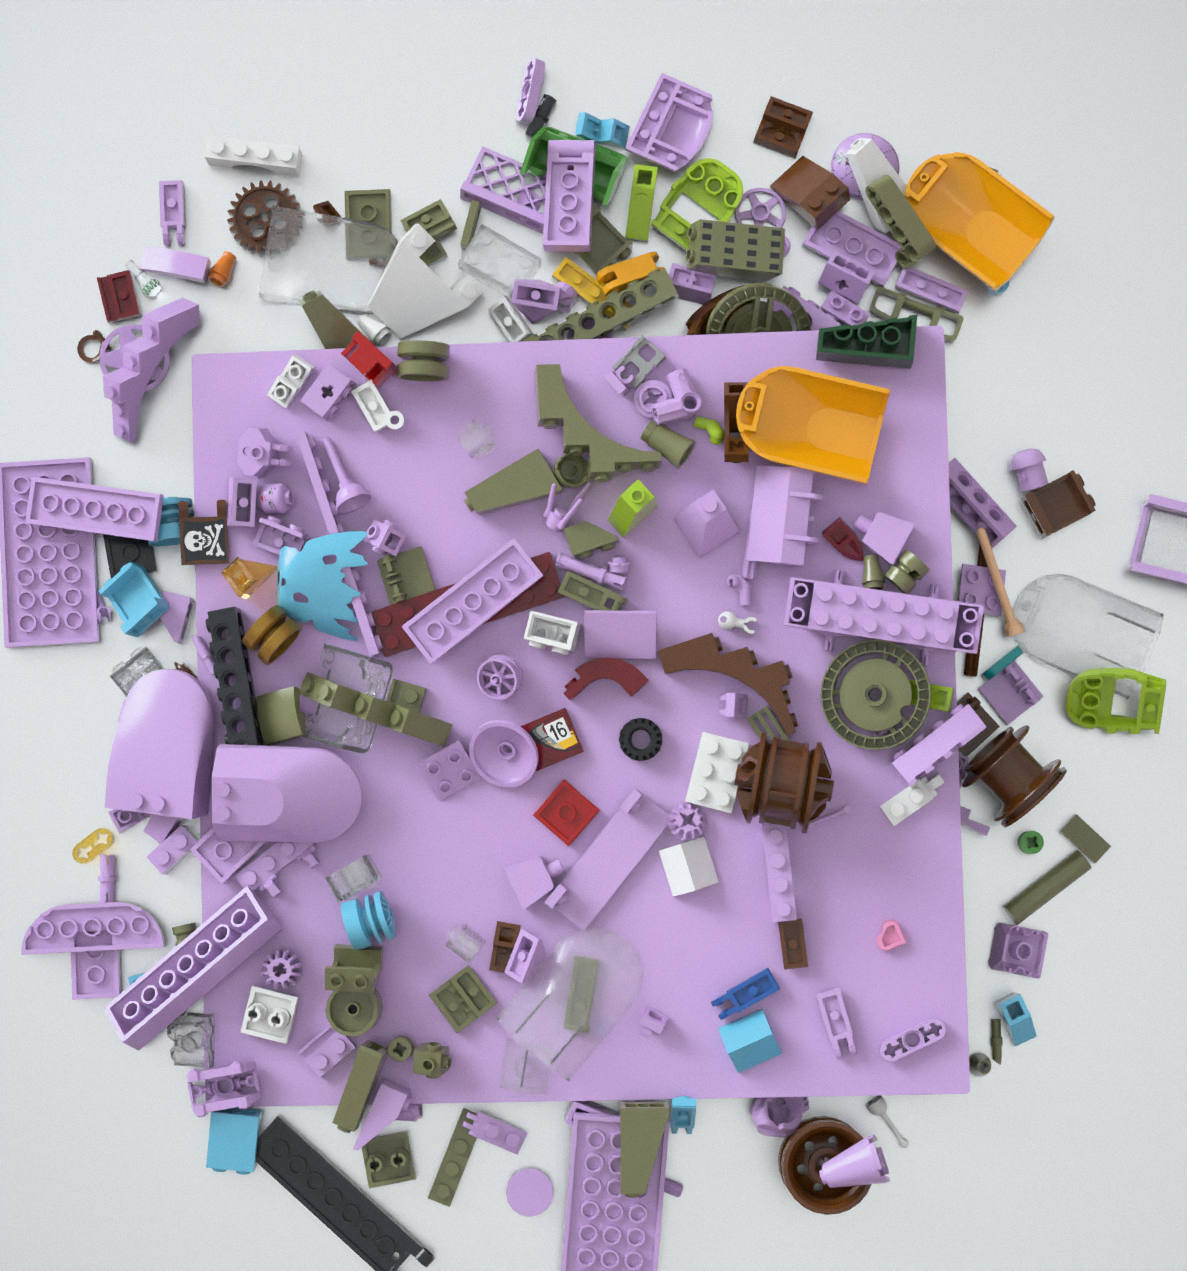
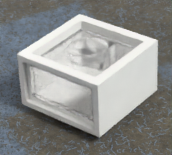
M530 611L524 639L528 640V645L545 650L546 646H550L553 652L568 656L569 651L575 653L582 625L575 621Z

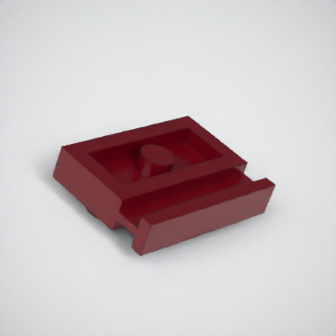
M130 270L101 278L97 277L108 323L141 316Z

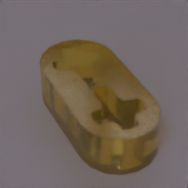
M99 828L92 832L73 848L72 856L74 860L83 864L93 861L113 845V832L106 828ZM100 833L102 835L108 834L106 838L107 844L99 843L97 846L94 844L100 839ZM90 846L93 848L87 853V859L79 857L81 847L83 849H87Z

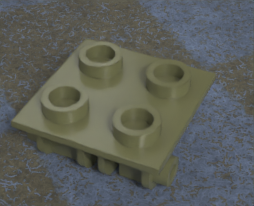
M422 546L398 553L397 556L386 555L382 559L377 560L390 605L435 590Z

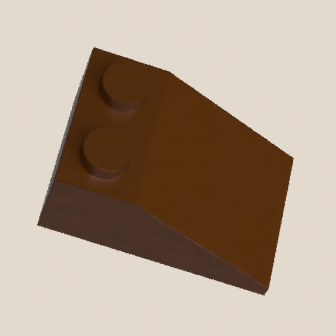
M804 156L799 158L770 185L774 192L816 230L821 228L850 201L849 188L840 179Z

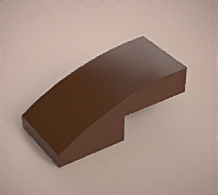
M497 921L489 971L505 972L519 936L521 925Z

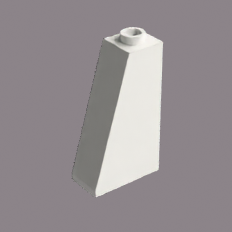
M859 138L851 144V149L846 155L874 229L880 233H887L889 228L868 199L865 188L883 175H889L904 196L907 186L872 139Z

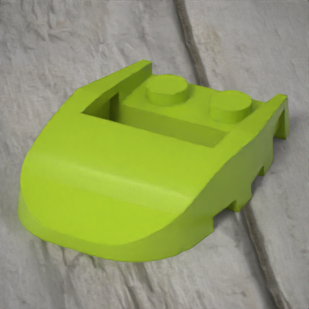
M705 158L698 160L686 170V173L679 180L673 183L671 190L660 205L657 217L651 221V227L656 228L687 251L689 248L687 232L691 224L670 208L683 193L716 217L718 221L728 222L742 198L743 184L740 177L716 159Z
M1096 668L1086 670L1077 675L1069 686L1066 704L1067 714L1074 723L1089 729L1098 727L1106 729V733L1116 734V731H1129V734H1140V730H1154V734H1159L1166 692V679L1129 668ZM1123 678H1127L1142 684L1137 718L1111 714L1116 679L1123 680Z

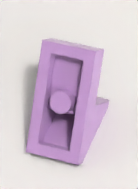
M521 929L504 973L520 983H528L535 962L547 960L542 940L527 930Z

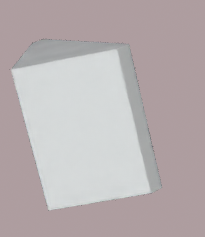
M705 836L659 850L673 896L696 891L719 882Z

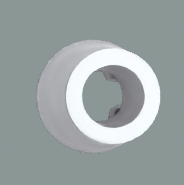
M367 314L362 315L357 322L374 345L383 346L392 335L388 326Z

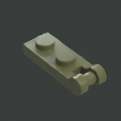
M567 571L558 590V593L594 610L620 611L622 605H625L628 600L570 571ZM607 598L614 600L610 609L604 606Z

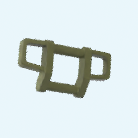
M881 286L877 287L869 311L884 320L896 317L898 319L901 308L904 306L932 316L929 326H937L940 316H944L957 322L954 334H944V341L954 342L957 339L964 320L963 316L943 310V308L938 306L934 308L909 299L903 293H896ZM879 294L897 299L891 316L875 307Z

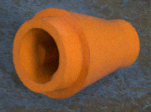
M224 251L223 255L208 271V280L220 287H224L226 283H229L236 256L231 252Z

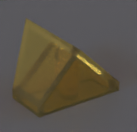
M237 557L221 574L239 597L247 599L277 570V566L243 560Z

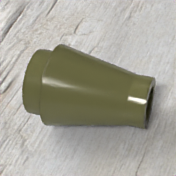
M878 555L864 556L862 585L864 588L884 589L886 581Z
M976 1053L970 1057L969 1071L974 1076L983 1077L990 1072L991 1060L987 1055ZM982 1062H985L984 1070H980L979 1068Z

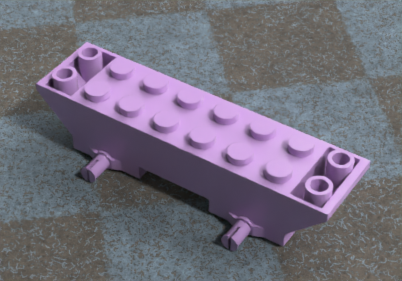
M835 570L833 583L790 578L784 625L822 634L825 636L823 649L825 651L828 650L830 642L829 651L833 652L835 638L844 636L887 641L915 647L921 650L919 661L922 665L925 656L924 666H929L930 652L933 651L977 654L984 605L938 599L941 585L936 584L934 594L935 584H930L929 597L843 585L845 574L843 570H841L840 579H838L839 570Z

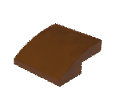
M771 96L753 142L796 157L813 112Z

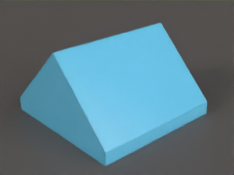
M763 1009L718 1028L727 1053L738 1073L782 1054Z

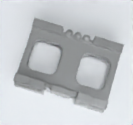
M643 335L632 345L633 348L631 347L630 351L628 350L627 354H624V358L621 357L612 367L617 371L619 367L626 366L629 362L634 363L640 369V373L630 383L636 390L646 381L645 377L652 372L653 368H658L666 359V356ZM644 345H649L656 351V355L650 362H646L638 355V352ZM622 373V377L624 379H628V377L624 373Z

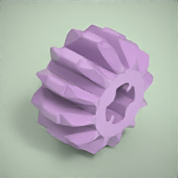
M277 949L275 950V956L271 953L267 955V959L270 962H262V966L268 968V970L261 972L262 976L269 975V978L266 980L267 984L275 981L274 989H278L280 985H282L284 990L288 989L289 983L292 985L297 983L294 976L300 977L302 975L300 971L296 970V968L302 966V963H294L298 958L297 954L289 958V949H286L283 955L281 950ZM284 964L283 968L287 970L285 973L279 974L280 970H277V966Z

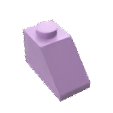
M163 591L162 595L169 604L170 609L160 618L174 642L183 644L194 599Z

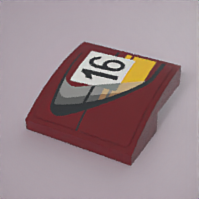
M566 708L520 726L529 733L538 750L536 771L584 752Z

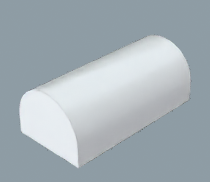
M507 295L503 296L488 309L509 342H524L526 338L533 335L532 330Z

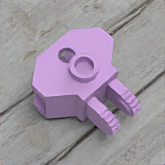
M249 427L239 438L237 462L245 475H263L274 465L291 466L290 460L277 459L278 450H281V452H292L293 446L279 444V442L274 441L267 428Z

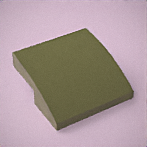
M291 686L257 696L258 720L265 745L270 746L305 736L306 713L300 711V688Z
M469 965L428 995L456 1033H459L497 1004Z

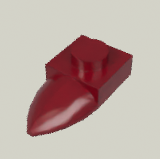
M841 517L822 531L824 538L843 556L856 561L864 560L863 548L856 533Z

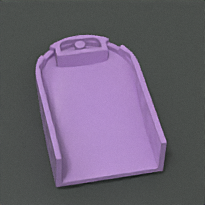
M177 669L157 670L140 678L131 688L112 745L107 773L105 808L191 820L208 815L215 715L209 693L205 692L198 683L199 680L191 674Z

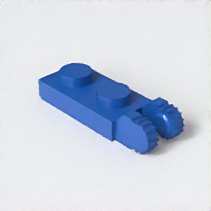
M766 968L727 990V993L711 1001L713 1007L719 1006L727 999H731L734 1006L725 1009L718 1015L720 1020H723L780 990V987L770 969Z

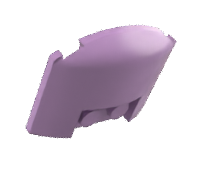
M661 73L626 145L625 151L668 170L677 172L696 156L708 136L713 117L710 103L713 100L712 95Z

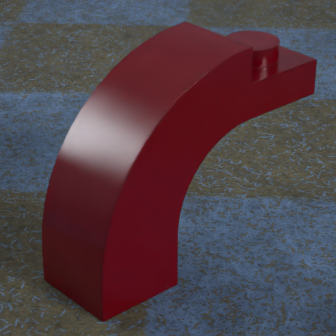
M597 658L585 662L575 669L580 678L577 680L574 677L564 686L567 690L563 694L572 701L592 682L599 679H611L619 683L633 697L649 680L639 669L626 661L616 658Z

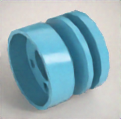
M166 497L163 499L158 541L148 540L150 546L158 547L180 544L178 503L186 501L188 502V508L193 506L191 498ZM188 509L189 518H190V517H192V516L194 515V511L191 510V509Z
M382 891L374 893V899L370 894L366 895L365 907H363L358 898L341 903L345 930L355 951L372 946V934H374L379 943L385 942V936L388 940L396 938L393 911Z

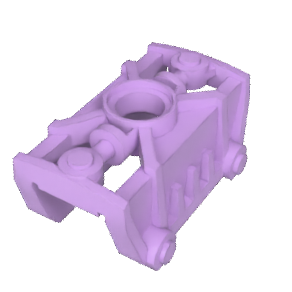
M238 1060L234 1061L231 1066L201 1072L200 1069L197 1070L196 1068L191 1069L186 1074L192 1112L196 1114V1117L199 1116V1118L205 1117L208 1112L234 1107L248 1109L252 1103L262 1097L255 1062L243 1064V1061ZM253 1069V1074L244 1080H241L240 1077L234 1078L238 1073ZM205 1079L211 1081L210 1083H207L206 1087H202L201 1085H195L192 1083L195 1081ZM226 1079L230 1082L231 1088L228 1092L219 1090L218 1083L220 1080ZM242 1085H247L249 1087H256L257 1092L243 1094L238 1089H242ZM204 1092H208L209 1095L215 1094L210 1101L196 1103L195 1099Z

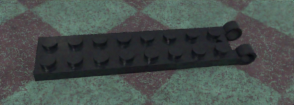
M279 1115L258 1137L256 1162L375 1271H396L410 1254L426 1268L433 1262L435 1257L428 1249L418 1243ZM393 1253H399L400 1257L395 1259Z

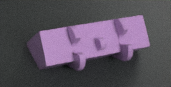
M757 466L746 561L791 567L804 565L806 544H818L819 538L807 536L808 522H815V517L809 516L810 502L823 501V495L811 493L814 472L795 467Z

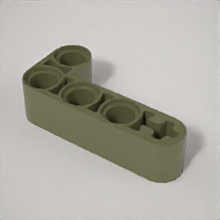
M883 175L865 188L868 199L901 246L896 251L895 258L902 268H910L936 249L932 236L889 175Z

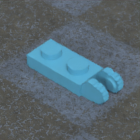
M688 1096L672 1098L670 1118L672 1134H677L678 1128H685L686 1134H692V1128L695 1126L696 1098Z

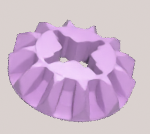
M649 380L642 383L634 395L636 409L643 416L653 418L651 408L653 404L646 403L649 400V390L654 396H660L657 399V403L672 399L669 388L658 380Z
M691 803L680 804L675 807L668 817V826L672 834L685 841L699 838L707 825L705 815L701 812L700 807L692 806ZM693 816L691 821L693 825L687 824L682 828L684 821L682 817L687 819Z

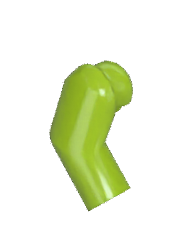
M696 416L694 427L707 430L711 436L710 442L712 444H721L722 438H724V431L718 421Z

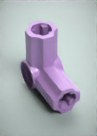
M687 369L675 370L667 375L674 398L655 403L651 406L652 415L657 425L682 418L691 419L699 410L701 398L695 393ZM683 402L691 403L694 409L686 408Z

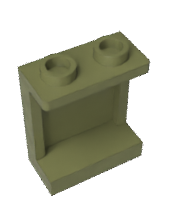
M594 203L591 252L574 253L596 275L601 269L616 264L620 259L622 261L627 259L632 253L633 242L630 239L627 241L601 214V209Z
M335 944L334 962L332 966L325 968V990L373 993L383 968V947L370 946L355 951L352 945Z

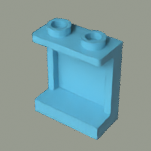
M134 562L125 564L120 569V572L107 580L99 590L101 596L107 597L124 622L120 626L124 634L137 638L170 609L169 604L145 567Z
M234 1107L211 1112L206 1168H212L216 1172L233 1170L242 1175L250 1174V1172L254 1173L257 1166L256 1153L262 1110Z

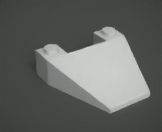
M415 224L399 240L367 306L399 339L469 307L484 291L469 274H463L449 288L419 258L435 242L420 224Z

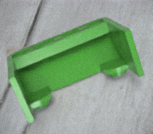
M543 126L530 140L520 174L525 175L530 170V173L537 177L547 175L549 140L584 139L552 127ZM596 144L594 198L603 201L602 205L607 206L613 198L628 158L619 152Z

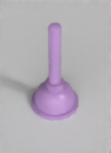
M329 437L324 438L322 444L340 482L338 485L340 490L336 495L335 508L338 513L355 511L366 505L372 496L364 487L348 479Z

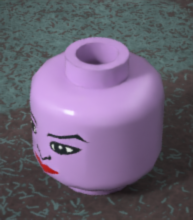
M284 483L265 484L257 493L258 507L266 514L286 513L294 502L292 491H289Z

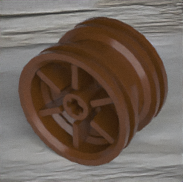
M815 1116L802 1120L798 1129L790 1136L785 1137L780 1146L778 1167L782 1181L793 1198L804 1208L812 1212L830 1215L848 1211L863 1200L872 1185L830 1188L828 1184L824 1185L821 1180L819 1171L822 1170V1166L819 1164L820 1160L824 1161V1157H826L827 1161L864 1139L848 1123L829 1116ZM830 1137L837 1138L835 1146L829 1145L828 1140ZM808 1141L814 1144V1149L811 1151L805 1148V1144ZM799 1165L806 1166L807 1170L805 1173L801 1174L798 1172L797 1168ZM816 1183H820L823 1186L819 1192L813 1189Z

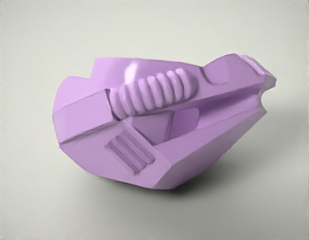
M807 1097L754 1098L749 1112L760 1134L785 1138L798 1129L802 1122V1113L809 1110V1100Z

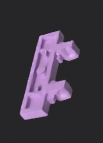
M277 842L234 875V877L243 889L247 886L253 892L258 888L261 891L266 889L274 898L283 892V890L276 886L277 882L274 880L278 877L277 873L293 860H300L301 858L306 860L312 869L320 863L313 853L317 848L314 845L315 843Z

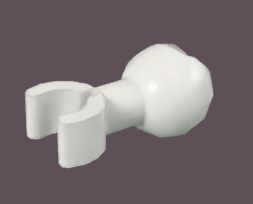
M725 611L718 618V623L722 629L731 630L737 627L742 628L748 634L755 632L754 630H749L744 625V623L749 621L756 622L757 619L754 617L746 619L736 618L733 612ZM722 616L725 618L724 623L720 621Z

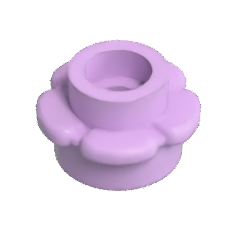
M612 556V560L608 561L610 571L616 573L628 572L631 561L627 560V556Z

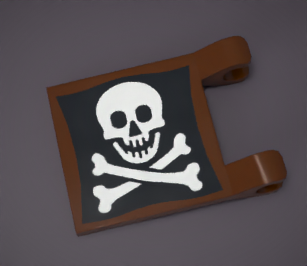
M217 500V517L189 518L188 502L180 501L178 508L181 565L229 563L226 501Z

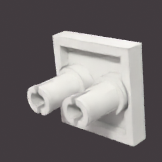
M253 985L240 1033L287 1044L299 996Z

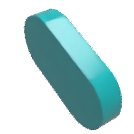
M1017 645L986 669L982 675L986 680H990L1022 655L1023 650Z

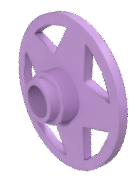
M129 324L121 326L106 337L101 346L99 356L103 375L109 374L106 366L117 369L124 367L123 345L136 340L137 338L131 330L143 331V325ZM119 334L120 349L105 353L109 342ZM169 350L164 355L163 371L157 365L150 378L155 381L146 386L145 392L157 387L165 378L170 363Z

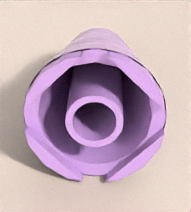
M874 1134L870 1135L822 1164L823 1169L819 1173L823 1184H828L830 1188L889 1182L890 1178L886 1176V1174H889V1169L882 1148H876L874 1144L875 1141H878L877 1137Z

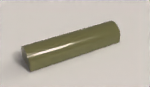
M1075 850L1002 907L1014 923L1019 925L1092 867L1079 850Z

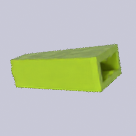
M638 479L620 495L607 521L624 538L658 507L656 498Z

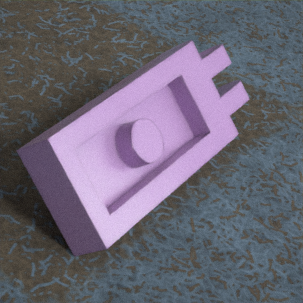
M478 1111L477 1115L470 1112L467 1113L466 1117L474 1120V1122L471 1124L464 1121L462 1126L470 1129V1135L518 1155L527 1135L526 1131Z

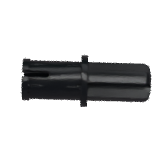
M547 94L543 95L535 117L525 131V135L529 138H532L545 123L549 122L548 117L554 104L557 102L555 98Z

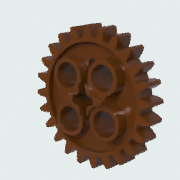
M260 180L259 187H255L251 182V189L249 191L242 187L244 194L236 193L238 201H231L230 203L234 209L227 211L230 216H233L227 219V222L230 225H234L229 230L231 233H236L234 236L235 241L241 240L240 246L242 248L248 245L250 253L257 248L258 255H261L262 251L266 250L268 256H270L271 249H275L279 253V246L281 245L288 249L286 242H295L292 234H300L299 230L295 227L302 226V222L297 219L303 217L302 212L296 211L300 208V204L293 203L296 200L295 195L288 196L290 193L288 188L281 191L282 186L280 183L274 188L272 181H269L268 185L264 186L262 180ZM271 199L278 201L275 207L269 208L266 206V203ZM253 207L256 209L253 215H245L247 208ZM266 214L268 221L264 222L262 215ZM278 220L286 222L285 226L281 229L274 227ZM257 228L264 230L260 237L252 235L253 231Z

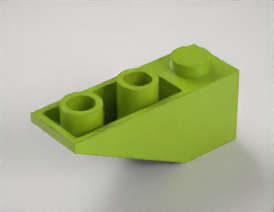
M638 164L634 166L626 239L648 241L658 167Z

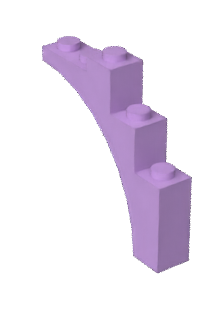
M182 297L142 315L143 337L123 345L124 367L103 376L104 397L112 400L114 435L128 442L137 439V420L146 386L153 371L174 343L187 332L200 326L199 304Z

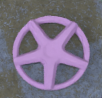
M753 188L742 195L735 209V219L740 224H742L740 219H754V225L763 226V223L767 221L777 225V228H782L786 219V207L782 198L773 190ZM754 192H767L772 194L773 197L767 202L762 203ZM748 196L752 209L739 212L741 202ZM778 201L782 207L781 220L770 213V210Z

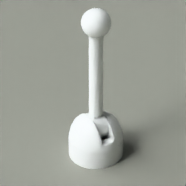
M879 1095L869 1101L866 1107L870 1113L882 1116L898 1138L899 1145L902 1148H906L909 1142L901 1136L886 1115L887 1104L884 1098Z

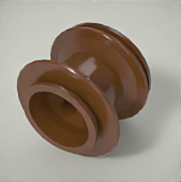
M1028 725L1019 728L1014 733L1012 727L1002 731L984 746L964 769L970 773L962 782L963 788L972 785L980 779L1002 802V806L995 813L993 820L996 822L1002 820L1001 825L1004 828L1021 819L1038 805L1067 773L1065 767L1059 768L1062 762L1060 759H1056L1042 767L1020 743L1030 729Z

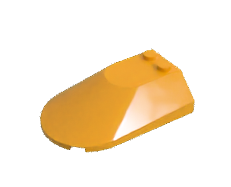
M960 152L938 154L924 161L910 177L905 192V198L932 236L936 246L995 292L1006 284L1040 244L1055 219L1052 213L982 161L969 154Z
M774 367L757 375L743 389L737 404V425L746 445L754 453L766 460L867 485L890 389L797 367Z

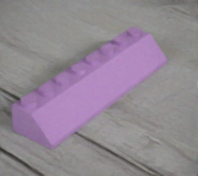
M245 887L104 1007L123 1043L139 1051L282 929L272 911L250 887Z

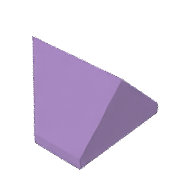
M515 279L511 303L533 325L557 311L561 287L542 280Z

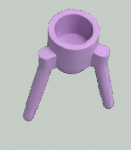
M590 480L581 488L567 510L561 507H556L552 510L557 486L556 483L552 484L547 509L543 515L547 518L546 525L556 532L563 531L568 520L583 502L581 498L590 486Z

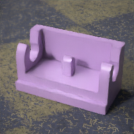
M672 263L669 277L679 295L678 298L700 304H705L711 300L716 275L687 270V266Z

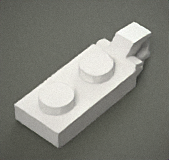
M936 775L929 781L926 777L918 779V782L913 786L906 787L880 806L893 826L934 799L933 797L937 795L935 789L944 783L940 775Z

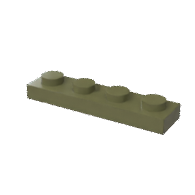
M463 1108L428 1196V1199L448 1207L451 1205L477 1137L469 1134L470 1129L462 1126L464 1121L471 1124L474 1122V1120L466 1117L468 1112L477 1115L476 1112Z

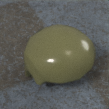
M569 453L559 457L554 465V476L558 483L565 488L575 489L588 482V465L584 457L581 455L572 456Z

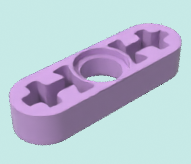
M534 57L529 60L526 66L516 113L517 121L525 124H530L535 117L545 70V62Z
M939 1018L925 1020L885 1039L880 1045L881 1056L890 1062L907 1056L942 1039L946 1034V1026ZM931 1023H935L936 1026L941 1025V1028L938 1030L939 1034L936 1036L934 1033L927 1034L926 1036L929 1040L924 1042V1037L918 1029L923 1027L924 1032L931 1029ZM909 1033L918 1034L920 1037L918 1045L909 1046L906 1043V1036ZM897 1039H902V1043L907 1049L906 1051L902 1052L900 1047L895 1050L894 1056L884 1053L887 1050V1044L896 1046L899 1044Z

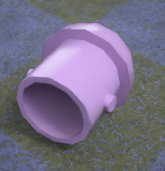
M1030 448L1019 451L1012 457L1011 470H1016L1021 491L1049 484L1043 465L1046 458L1038 449Z

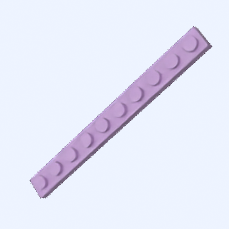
M305 430L295 432L328 533L345 532L342 523L338 524L335 515L339 514L335 508L336 504L334 501L330 502L328 493L331 492L327 478L323 479L320 472L324 470L319 456L315 457L313 448H316L312 434L308 435ZM344 567L341 571L345 574L344 580L346 585L361 593V595L352 598V604L369 655L372 658L382 655L380 649L383 648L380 636L379 634L375 635L372 628L376 626L372 612L367 613L365 604L368 603L364 590L360 591L357 583L361 581L357 568Z

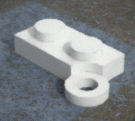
M372 380L351 391L375 433L387 426L393 430L403 427L405 422L404 416L399 411L389 410ZM393 416L399 417V423L396 425L391 423Z

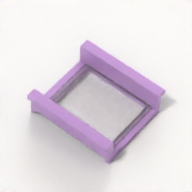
M1153 494L1149 495L1148 500L1144 502L1129 565L1131 571L1187 584V503Z

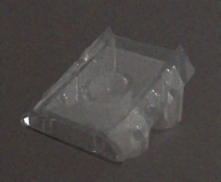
M185 1011L167 1027V1035L174 1041V1046L170 1050L174 1065L212 1068L214 1067L215 1015L214 1013H189Z

